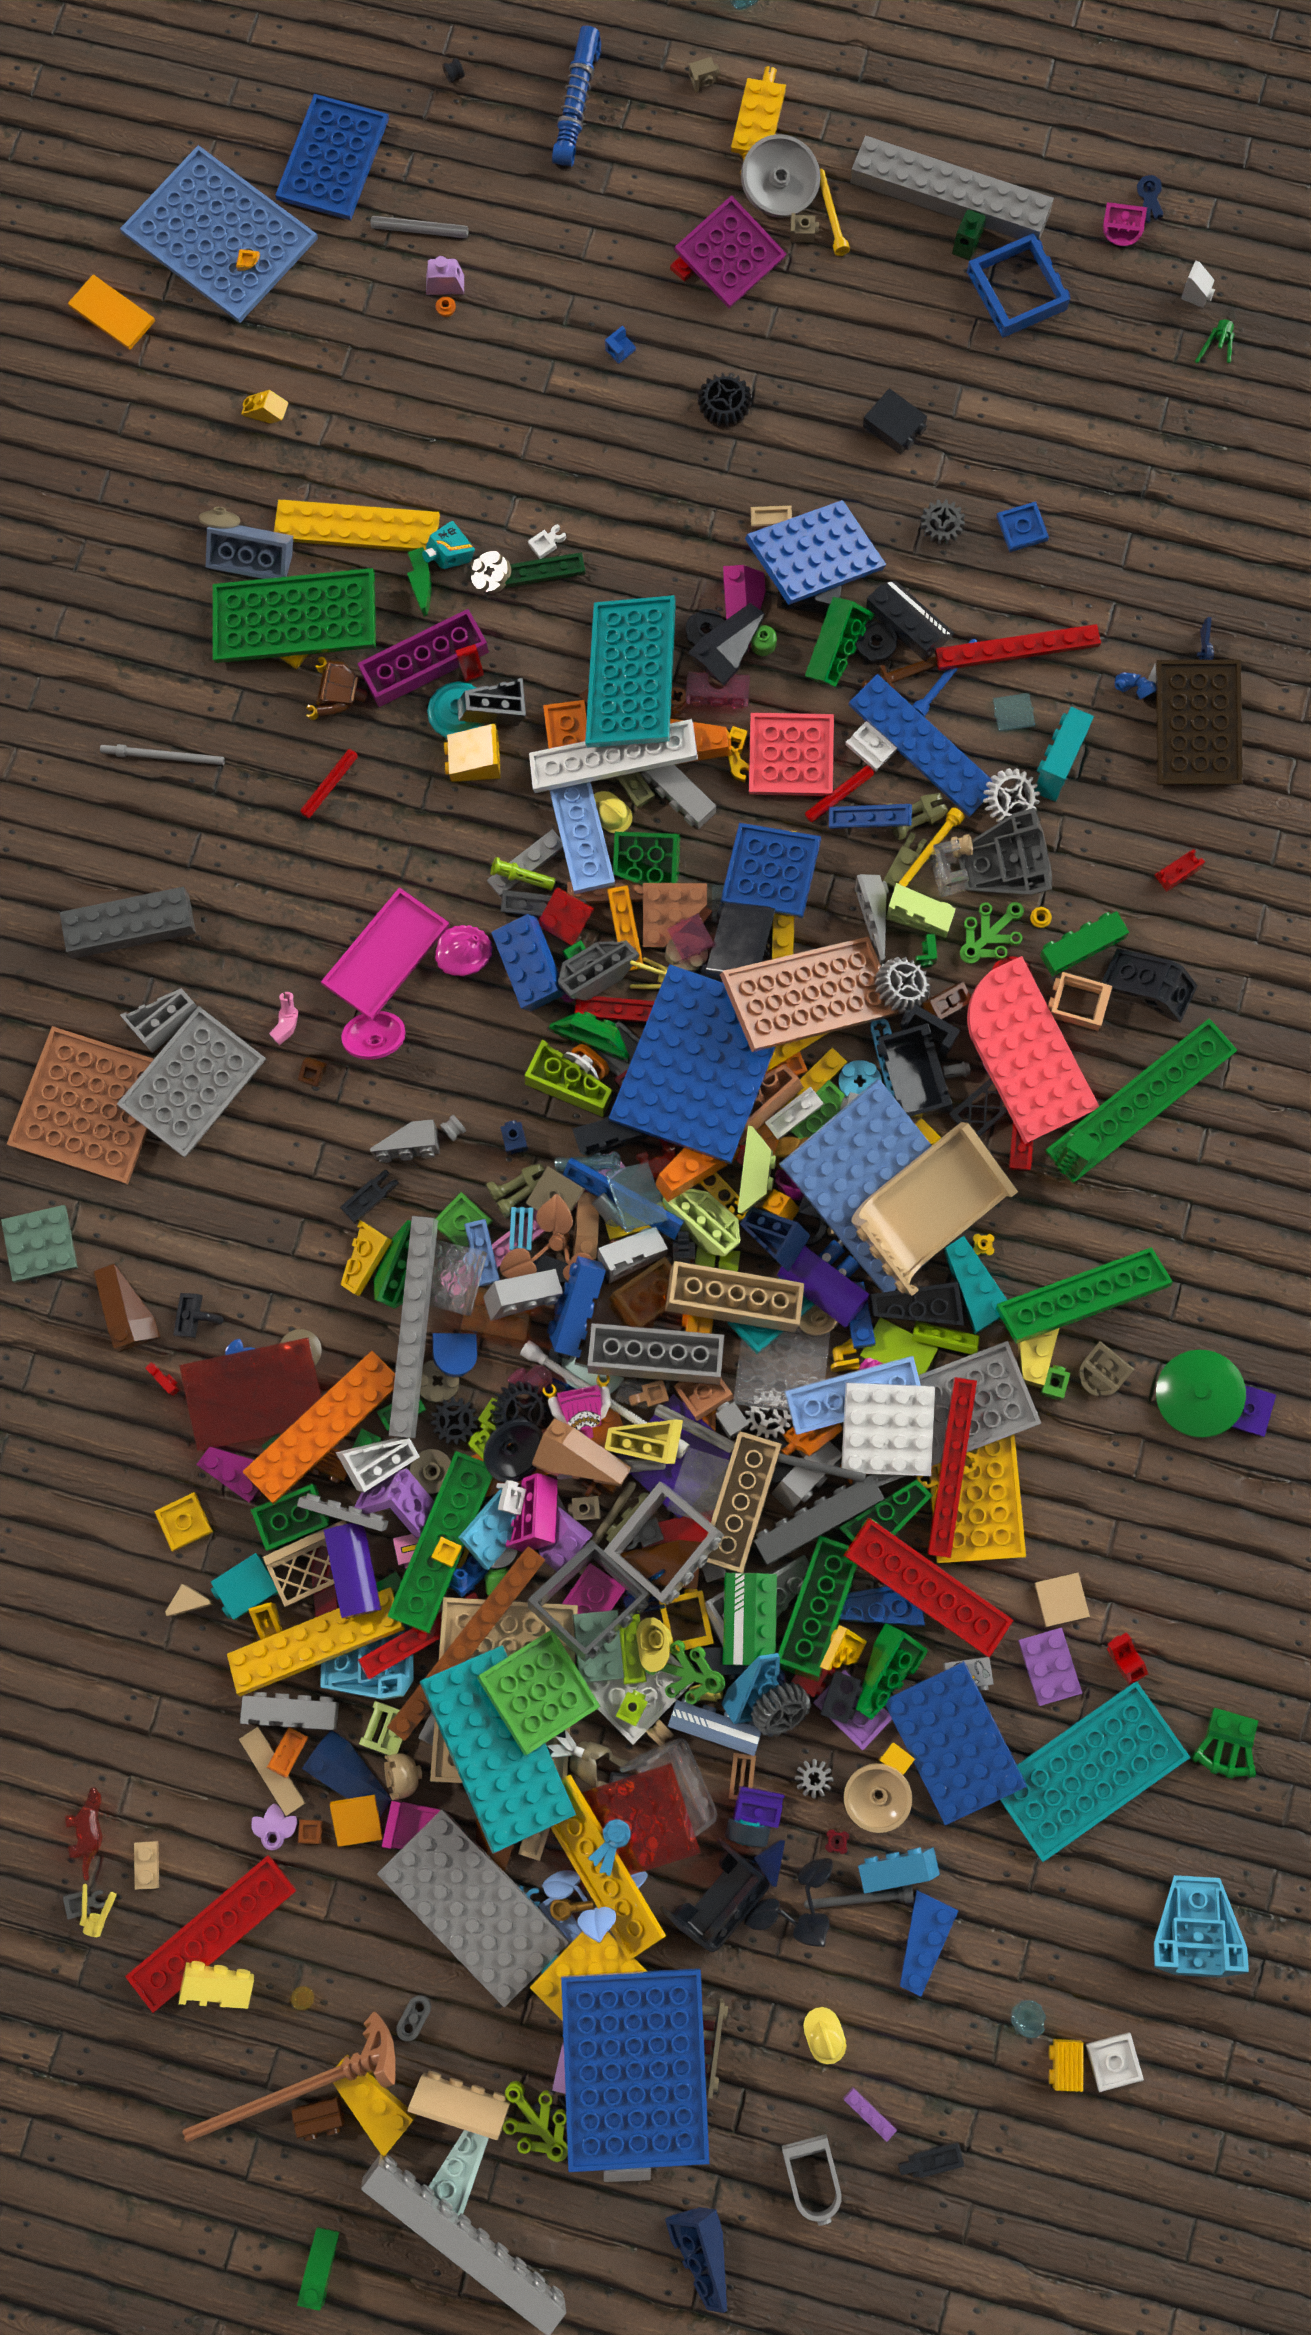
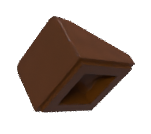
M307 1057L302 1062L298 1080L318 1087L327 1064Z

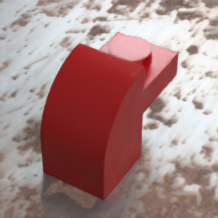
M1127 1632L1121 1636H1116L1108 1643L1107 1651L1129 1686L1148 1675L1145 1662L1136 1652L1132 1639Z

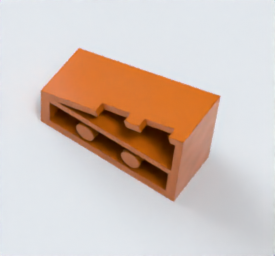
M670 719V724L683 720ZM693 722L698 760L693 761L732 755L730 734L726 727Z

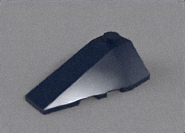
M330 1730L319 1743L302 1768L347 1799L375 1795L379 1818L392 1801L387 1791L372 1774L352 1744L333 1730Z
M698 2207L665 2218L671 2242L675 2249L679 2247L685 2259L682 2263L685 2269L689 2268L695 2278L694 2286L708 2311L725 2313L727 2311L723 2231L717 2210Z

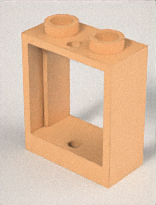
M1062 972L1060 978L1055 979L1052 990H1055L1056 993L1054 998L1050 997L1048 1008L1051 1010L1054 1019L1099 1031L1112 986ZM1064 984L1100 994L1093 1020L1057 1010Z

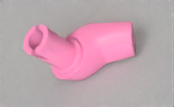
M285 992L286 999H284L283 993L280 994L281 1010L279 1011V1022L269 1033L279 1045L294 1033L297 1025L298 1010L294 1007L293 994L290 992Z

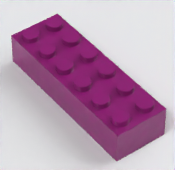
M466 609L357 664L378 707L459 668L460 665L455 650L475 644L479 657L489 653L487 642L469 609Z

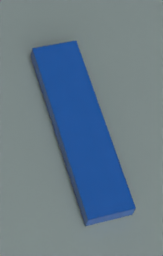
M911 804L829 807L830 829L911 826Z

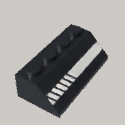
M896 581L881 584L867 597L866 609L874 613V617L882 624H889L894 629L896 636L925 662L935 653L936 648H941L954 635L950 628Z

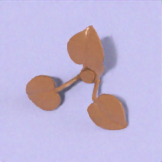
M555 1194L544 1203L536 1216L537 1223L542 1230L546 1232L553 1231L549 1243L532 1258H530L529 1252L524 1248L511 1250L503 1258L500 1272L507 1278L536 1273L537 1268L533 1262L549 1248L554 1251L564 1250L565 1261L569 1264L563 1270V1275L567 1281L570 1278L569 1270L571 1264L576 1262L578 1256L595 1261L592 1256L586 1253L575 1254L571 1260L569 1259V1246L567 1243L570 1236L568 1232L572 1227L573 1220L568 1206L558 1194Z

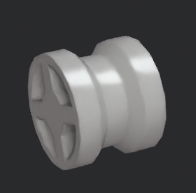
M451 1115L446 1123L440 1124L442 1130L452 1141H455L460 1133L466 1132L464 1126L454 1115Z

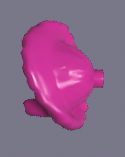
M471 925L454 926L447 929L438 940L435 960L438 963V967L446 974L453 976L475 974L489 962L493 950L492 943L485 932L477 927H472Z

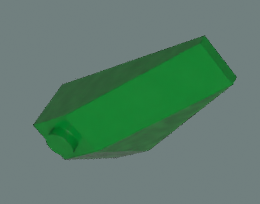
M885 1623L874 1643L862 1686L863 1690L856 1710L872 1720L887 1704L888 1698H890L889 1695L895 1689L899 1690L904 1685L902 1681L909 1674L913 1675L918 1670L928 1649L905 1632Z

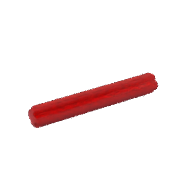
M351 749L346 751L300 811L305 817L310 818L358 758L355 751Z
M866 765L836 788L833 794L827 795L806 811L805 816L808 821H815L827 812L829 807L836 805L874 775L873 769Z

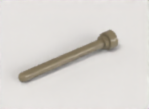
M634 1481L628 1482L591 1540L597 1545L636 1487ZM587 1565L584 1566L578 1573L582 1575L584 1570L587 1568Z

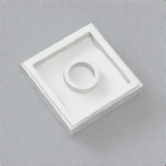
M1130 2032L1085 2044L1099 2092L1144 2080Z

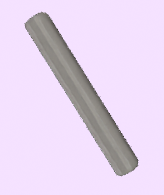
M658 1404L654 1411L656 1416L666 1421L683 1420V1430L728 1453L733 1451L734 1441L661 1404Z

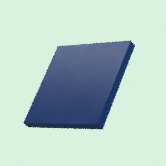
M739 823L720 901L721 904H724L726 901L776 908V914L803 918L821 843V836Z

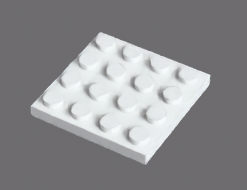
M846 1383L842 1468L866 1474L931 1476L935 1387Z
M669 1653V1659L667 1663L682 1667V1665ZM659 1671L654 1675L646 1672L647 1682L624 1684V1678L586 1682L601 1706L598 1710L633 1745L690 1686L688 1685L682 1689L676 1697L669 1698L665 1693L666 1686L678 1682L682 1677ZM671 1687L672 1693L675 1694V1690ZM634 1690L646 1695L644 1700L648 1701L636 1727L616 1717L627 1692L633 1693ZM632 1702L628 1708L634 1712L637 1709V1705Z

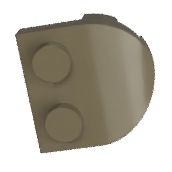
M1099 1341L1081 1364L1079 1370L1081 1384L1093 1395H1111L1119 1389L1134 1371V1368Z

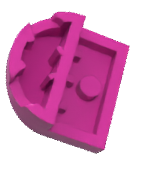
M1107 202L1103 222V233L1106 239L1117 246H1130L1137 242L1144 231L1147 207Z

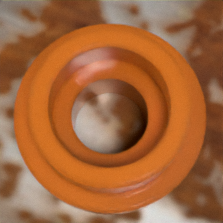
M450 297L440 298L436 302L438 314L443 317L453 315L456 310L455 301Z

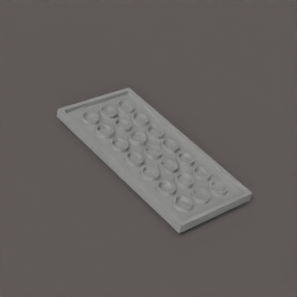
M1008 1341L918 1375L921 1386L935 1387L931 1466L942 1461L954 1377L977 1381L967 1452L1041 1424ZM871 1474L878 1487L907 1476Z
M443 1808L377 1873L503 2007L570 1942L557 1926Z

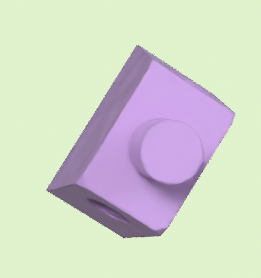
M439 256L436 259L428 260L426 295L464 294V273L456 259H446L443 256Z

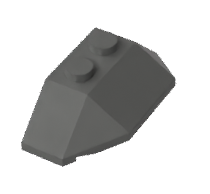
M627 940L620 942H596L563 962L558 985L570 998L589 1000L621 981L633 966L630 964V961L636 962L639 958V953Z

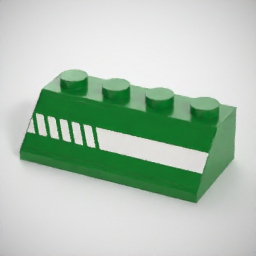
M725 1573L723 1665H751L758 1656L775 1654L777 1574Z

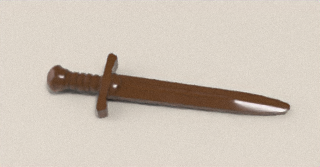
M936 656L926 662L923 660L888 673L886 672L885 665H881L880 671L883 676L882 678L895 689L892 683L938 665ZM864 680L862 682V688H864L870 681Z

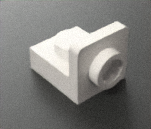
M506 1480L505 1484L497 1483L496 1488L502 1490L498 1510L513 1515H521L526 1489L518 1487L519 1483Z

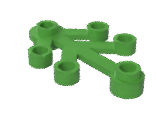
M1013 902L1009 904L1006 914L991 928L990 914L992 906L989 903H982L979 908V914L981 915V938L976 942L974 929L977 926V920L974 917L965 919L966 944L960 950V957L965 963L973 964L980 958H996L997 960L1006 958L1007 949L1004 946H998L995 950L982 949L986 944L1020 945L1022 935L1019 932H1013L1011 935H997L1011 920L1017 921L1021 919L1024 908L1020 903ZM987 907L989 912H983L982 908ZM1017 907L1019 909V912L1014 913L1012 911V908ZM972 921L974 923V926L969 927L967 925V922ZM1017 936L1019 938V941L1014 942L1012 940V937ZM973 950L975 954L970 956L967 954V951ZM1002 950L1004 952V955L999 956L997 954V951Z
M677 1640L670 1645L671 1653L677 1657L682 1667L667 1663L660 1671L682 1677V1679L666 1686L665 1693L669 1698L679 1695L682 1689L694 1681L703 1685L686 1692L685 1700L689 1704H695L707 1692L717 1694L724 1689V1677L719 1672L712 1671L704 1658L705 1650L702 1647L697 1646L690 1651V1658L697 1662L702 1673H699L685 1654V1644L682 1641ZM695 1651L700 1654V1657L696 1656ZM644 1668V1670H645L648 1674H650V1675H654V1674L658 1673V1672H649L648 1670H646V1669ZM671 1687L675 1690V1694L672 1693ZM690 1694L694 1695L695 1700L691 1698Z

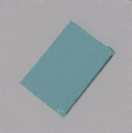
M648 1162L605 1173L625 1232H630L634 1228L668 1221Z

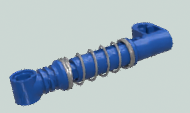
M582 26L580 28L574 61L569 66L571 74L567 78L570 81L569 85L565 86L567 95L563 96L565 104L561 106L563 116H560L558 119L557 127L559 128V133L552 153L553 164L570 167L574 164L578 134L581 133L583 128L581 123L585 118L583 112L587 109L585 102L589 99L587 92L591 89L589 82L593 79L594 75L593 62L599 61L601 53L600 32L592 26Z

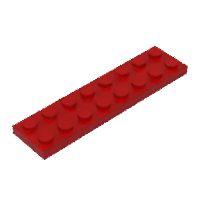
M870 1518L866 1520L843 1555L986 1657L990 1658L1014 1621Z
M266 1856L125 1976L152 2013H154L180 1991L186 1962L200 1961L205 1963V1966L211 1965L297 1891L271 1856Z

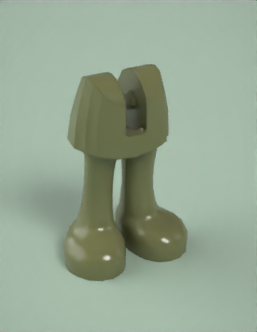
M941 794L921 796L920 801L912 804V814L921 811L922 814L912 818L911 826L892 827L894 836L898 840L904 839L907 832L915 826L925 822L933 824L948 813L946 805L934 807L943 801Z
M541 1163L522 1169V1174L506 1184L497 1185L492 1181L486 1184L495 1202L498 1201L496 1204L505 1218L511 1216V1207H514L533 1192L540 1178L536 1181L533 1179L545 1171ZM525 1184L527 1185L511 1197L500 1200L511 1191Z

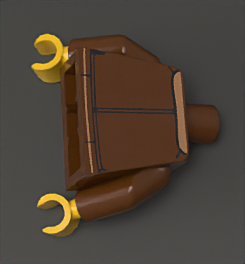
M324 657L318 659L319 663L323 665H316L315 667L318 672L322 673L316 700L318 707L315 708L313 705L306 707L308 711L314 710L312 714L306 715L310 720H315L318 716L344 712L351 707L354 700L365 702L367 690L357 688L358 676L344 662L331 660L327 662Z

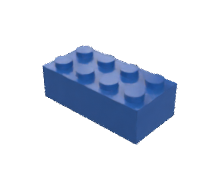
M526 914L491 932L521 1009L531 1012L566 995V992L558 985L560 975L536 917Z

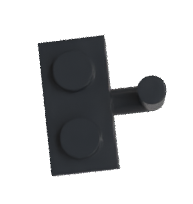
M180 1293L173 1336L196 1338L198 1321H208L221 1325L224 1319L222 1316L212 1313L200 1312L203 1295Z

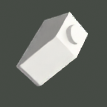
M1195 261L1181 299L1203 308L1207 300L1211 301L1215 289H1212L1214 279L1198 261Z

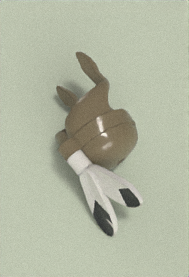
M566 1730L555 1736L561 1744L547 1746L552 1758L570 1756V1770L579 1779L584 1780L592 1787L604 1788L612 1794L619 1793L612 1784L597 1781L596 1760L603 1755L619 1767H630L626 1760L616 1758L609 1748L591 1741L580 1742L576 1745Z

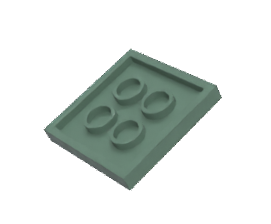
M65 1205L1 1219L12 1281L14 1283L78 1268Z

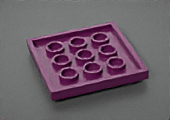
M732 195L674 248V251L729 309L787 255Z

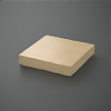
M1079 1573L1034 1583L1045 1627L1090 1617Z

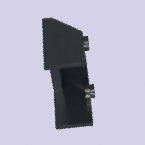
M719 1837L716 1841L726 1850L719 1860V1867L723 1872L695 1906L691 1903L682 1904L676 1909L674 1914L664 1906L659 1908L683 1933L709 1952H715L722 1947L764 1896L770 1885L769 1880Z

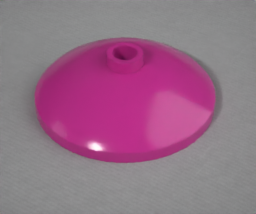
M379 1011L373 1020H370L363 1014L353 1018L344 1027L341 1037L343 1046L350 1055L360 1059L375 1060L395 1052L402 1045L406 1032L404 1024L399 1017L389 1012Z

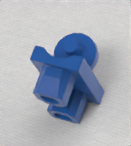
M471 1556L460 1569L457 1568L454 1571L448 1588L455 1590L461 1597L466 1593L470 1594L474 1591L475 1585L484 1578L488 1569H484L475 1557Z

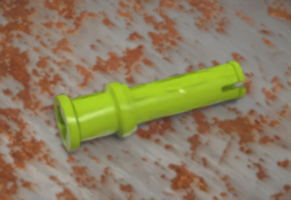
M495 857L492 863L490 874L493 876L497 874L506 877L509 881H514V879L549 889L550 891L554 887V877L520 868L517 863H507L501 861L498 857Z

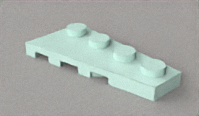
M467 2130L463 2131L429 2185L434 2191V2196L440 2201L442 2199L448 2201L453 2206L452 2210L458 2215L464 2213L489 2139Z

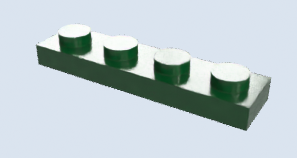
M582 552L510 564L511 575L510 578L507 577L505 588L585 575Z

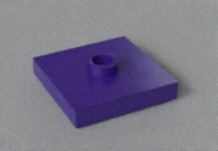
M1245 1385L1246 1401L1244 1409L1237 1422L1231 1428L1265 1437L1276 1395Z

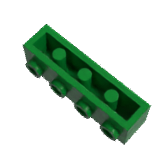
M1116 911L1112 914L1110 912L1104 913L1098 918V921L1094 923L1090 921L1080 927L1081 930L1075 933L1070 931L1061 937L1062 940L1056 943L1051 941L1045 944L1040 957L1051 976L1053 977L1125 940L1130 932L1118 912Z
M1077 1129L1074 1134L1070 1132L1054 1156L1057 1158L1054 1165L1057 1166V1170L1062 1174H1070L1077 1178L1100 1143L1080 1129Z

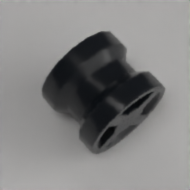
M454 58L449 64H442L444 74L450 84L457 78L462 79L465 77L463 67L458 58Z

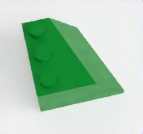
M615 832L613 874L641 885L643 883H678L680 834Z

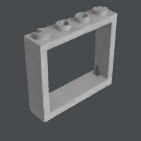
M659 1482L605 1548L604 1552L661 1603L668 1605L675 1598L679 1597L681 1588L692 1581L694 1578L693 1573L697 1568L705 1565L708 1560L707 1556L712 1550H716L719 1547L718 1544L722 1541L724 1534L670 1487ZM668 1497L708 1531L709 1534L661 1592L620 1554Z

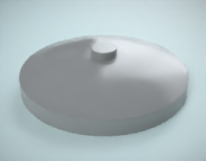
M770 135L756 142L748 151L741 168V182L746 197L756 209L772 217L787 218L791 217V213H795V215L801 213L811 204L819 189L820 169L814 154L803 142L788 135Z

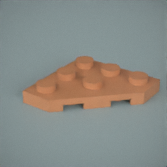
M643 883V947H665L673 936L679 933L707 905V883Z

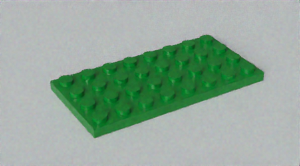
M373 568L213 584V661L215 663L376 648L375 572Z

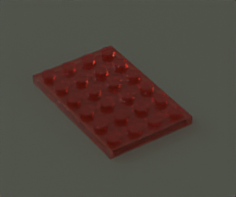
M309 1337L179 1365L197 1451L283 1433L322 1397Z
M672 1763L581 1792L603 1829L609 1821L621 1819L629 1825L631 1838L626 1846L617 1848L616 1852L630 1875L701 1853ZM581 1880L580 1882H581L582 1888H583V1890H584V1889H586V1887H585V1885L583 1884V1882H582V1880Z

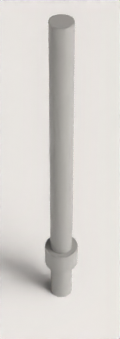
M117 744V746H100V753L116 754L117 757L136 756L224 765L225 758L220 756L130 748L127 745Z

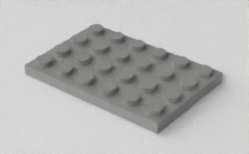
M198 1006L121 1098L117 1106L186 1158L266 1061V1058Z

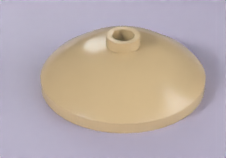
M869 1764L855 1771L849 1778L844 1791V1804L848 1815L859 1827L870 1832L883 1833L896 1829L906 1820L912 1806V1791L906 1778L895 1768L885 1764ZM881 1791L883 1796L877 1797L875 1792Z

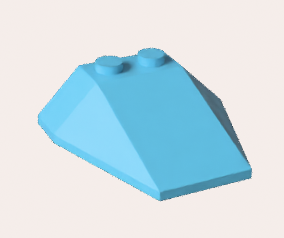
M403 1624L405 1629L403 1631L321 1663V1688L381 1700L403 1697L413 1682V1654L371 1679H367L357 1659L408 1631L410 1626Z
M1174 1875L1154 1941L1155 1968L1173 1975L1217 1978L1249 1972L1247 1947L1220 1878Z

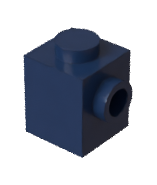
M516 1120L504 1123L505 1126L500 1127L508 1156L529 1151L521 1122L517 1123Z

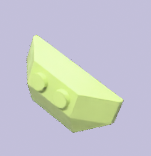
M748 1126L738 1204L739 1214L746 1213L768 1195V1190L773 1189L774 1178L770 1177L771 1169H775L776 1156H773V1151L753 1126Z
M688 1189L669 1202L663 1198L662 1201L668 1212L685 1220L680 1230L689 1231V1238L706 1253L726 1256L740 1244L738 1218L707 1191Z

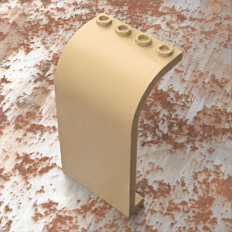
M961 1122L868 1197L854 1213L852 1223L857 1229L856 1233L863 1242L866 1241L870 1246L869 1251L882 1262V1268L886 1274L894 1278L896 1281L894 1284L902 1294L907 1293L912 1296L918 1291V1288L911 1285L910 1280L923 1264L1006 1196L1012 1197L1018 1191L969 1123Z

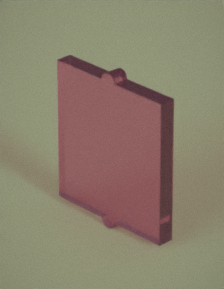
M698 913L686 920L681 919L680 923L667 929L683 961L696 954L700 955L702 951L714 945Z

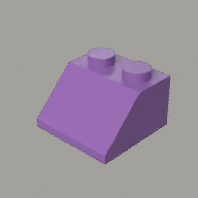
M560 1507L556 1509L555 1544L538 1549L540 1555L545 1559L544 1562L556 1572L572 1559L593 1536L590 1531Z

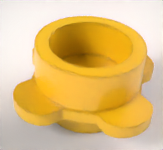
M975 1234L973 1236V1241L975 1242L973 1250L977 1255H992L994 1253V1248L992 1247L993 1235L981 1236L980 1234Z

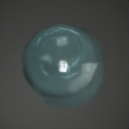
M1021 2000L1013 2007L1011 2023L1016 2032L1026 2038H1037L1045 2031L1044 2021L1046 2015L1040 2004L1033 2000Z

